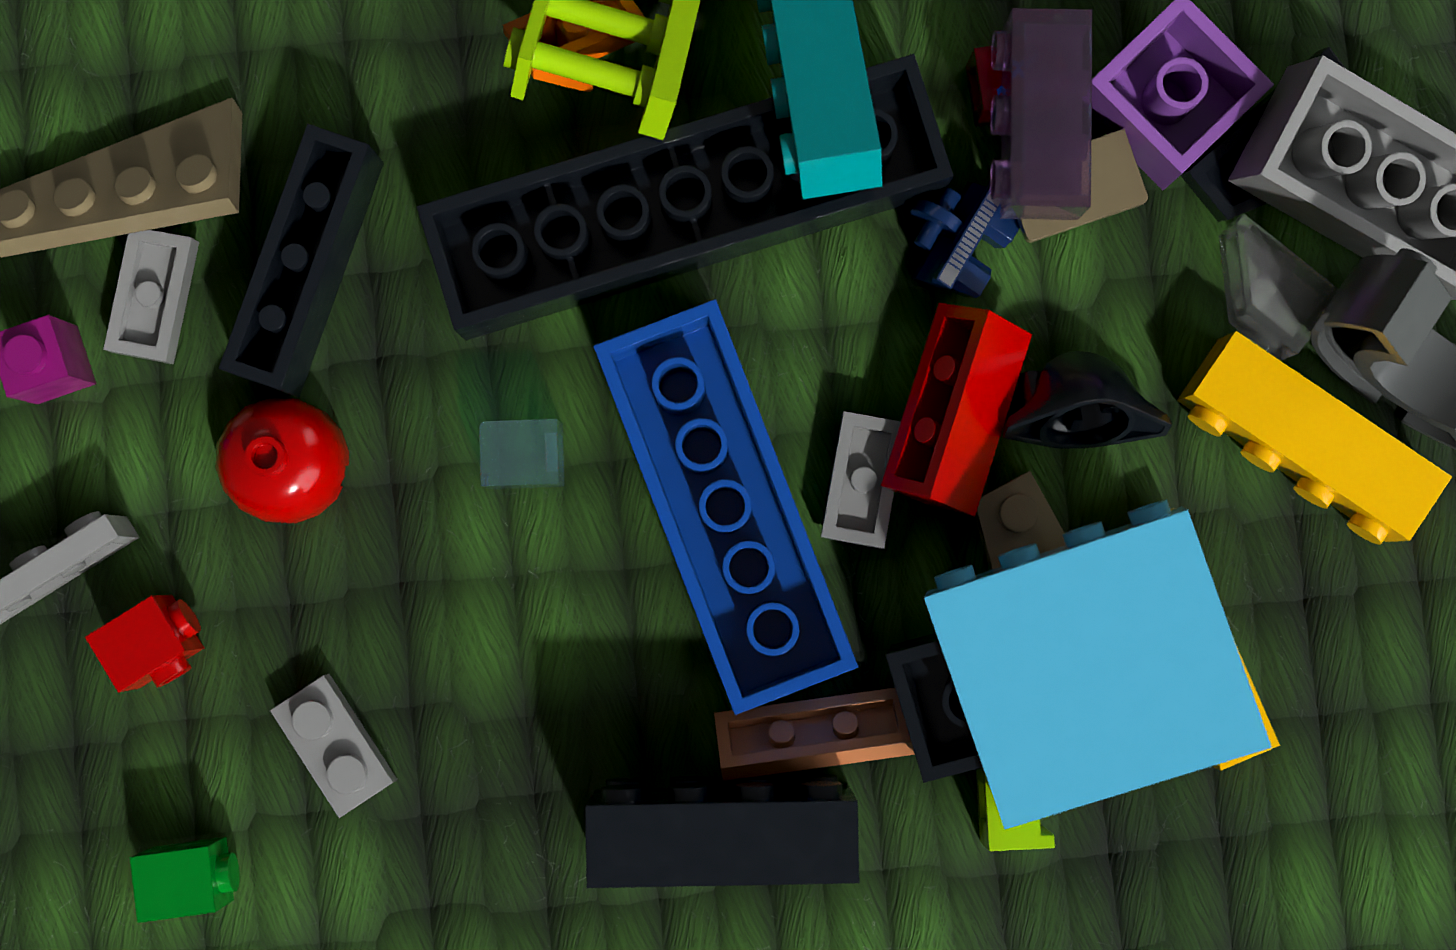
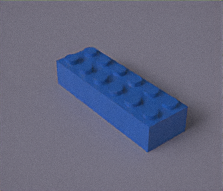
M716 299L594 345L595 352L734 714H740L858 668Z

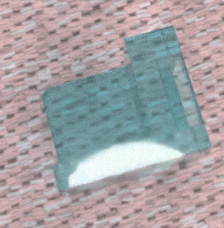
M558 419L484 421L480 424V474L482 487L487 489L565 487L563 424Z

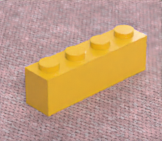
M1237 331L1217 340L1177 399L1179 403L1191 410L1188 418L1196 426L1217 437H1220L1224 432L1244 446L1240 453L1249 462L1271 473L1275 472L1276 469L1280 470L1297 482L1293 489L1301 497L1324 509L1332 505L1350 518L1346 524L1349 529L1374 544L1381 545L1383 541H1410L1452 478L1451 475Z

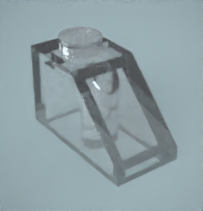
M1243 214L1226 226L1219 235L1228 322L1240 331L1243 336L1281 361L1297 355L1309 341L1313 327L1338 291V288L1246 214Z

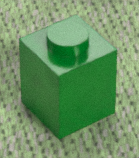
M227 837L150 847L130 857L137 923L217 912L234 901L233 892H236L239 888V864L235 853H228Z

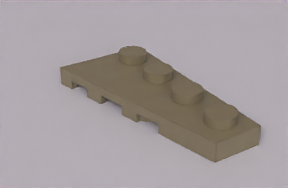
M233 97L0 189V258L239 213L242 111Z

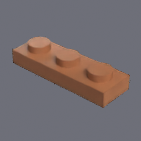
M896 688L759 706L737 715L734 714L733 710L714 713L723 781L915 755Z

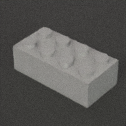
M1323 55L1288 66L1228 181L1362 258L1371 255H1396L1401 248L1411 249L1423 254L1436 265V275L1451 295V300H1456V134Z

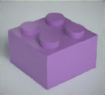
M1174 0L1089 82L1075 103L1106 134L1125 129L1137 165L1163 191L1274 84L1191 0Z

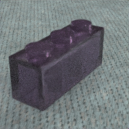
M1012 8L1002 30H995L992 38L991 66L993 71H1002V95H994L991 104L992 135H1001V160H993L991 164L990 196L991 199L1001 200L1000 219L1078 220L1091 207L1092 10Z

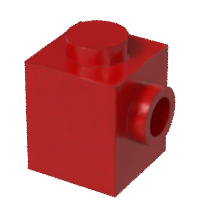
M152 595L85 636V639L118 693L139 689L151 681L154 682L157 688L170 683L188 672L192 667L187 659L204 649L196 635L201 631L196 615L186 602L181 599L176 601L173 595Z

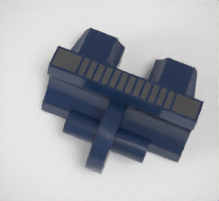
M995 180L989 181L987 186L969 182L961 195L955 190L946 187L936 204L924 199H918L911 209V214L923 226L914 243L927 252L914 272L912 279L925 288L946 289L968 298L980 296L991 278L992 269L973 257L972 253L981 239L994 248H1005L1013 241L1020 229L1015 212L1004 202L1009 190Z

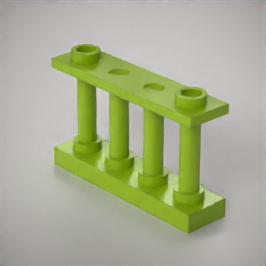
M534 0L526 30L513 27L505 56L504 67L515 70L510 97L523 100L532 68L634 97L633 104L644 107L638 133L664 140L677 102L700 0H658V2L668 4L669 9L667 16L656 13L654 19L589 0ZM549 16L647 45L645 52L657 55L655 66L652 68L643 65L641 71L542 43L540 39L546 18Z

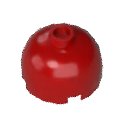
M268 398L245 406L227 422L217 443L215 468L223 491L243 512L264 522L296 524L320 515L338 498L343 488L341 484L345 477L346 466H349V450L342 430L325 411L299 399Z

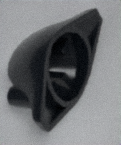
M1073 351L1054 357L1045 365L1041 372L1027 371L1019 375L1018 385L1023 408L1008 418L1003 428V438L1051 448H1095L1166 436L1172 427V422L1167 414L1148 402L1137 392L1125 372L1114 362L1092 352Z

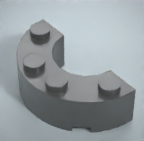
M1401 248L1396 255H1371L1361 258L1355 263L1311 331L1312 345L1324 363L1341 380L1372 404H1376L1380 396L1383 395L1407 411L1401 420L1402 423L1456 450V345L1432 329L1452 297L1436 275V265L1417 251Z

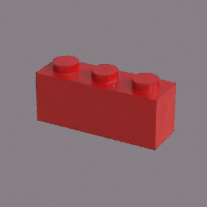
M938 303L883 476L882 487L926 505L975 517L1032 337L1031 333L987 309Z

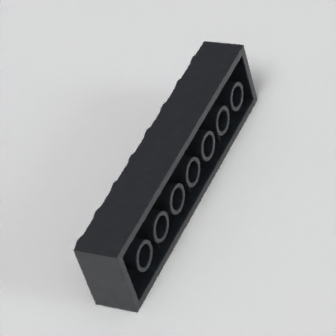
M915 54L866 68L881 146L882 187L803 199L799 174L785 175L779 135L792 133L789 117L776 119L773 97L667 129L664 140L644 136L416 206L454 331L467 341L916 202L918 199H926L942 194L954 175Z

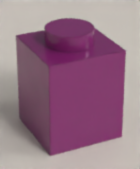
M46 315L0 331V378L6 397L40 404L96 385V380L77 325L51 315Z

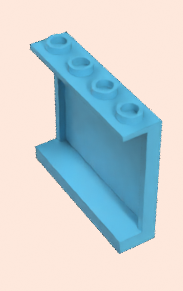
M1167 500L1158 501L1129 511L1128 516L1131 524L1105 532L1102 522L1092 523L1062 534L1065 546L1040 554L1037 544L1034 543L999 555L998 559L1001 565L999 568L975 575L973 566L967 565L934 577L937 588L927 591L924 600L1004 829L1272 748L1188 509L1179 507L1171 510Z

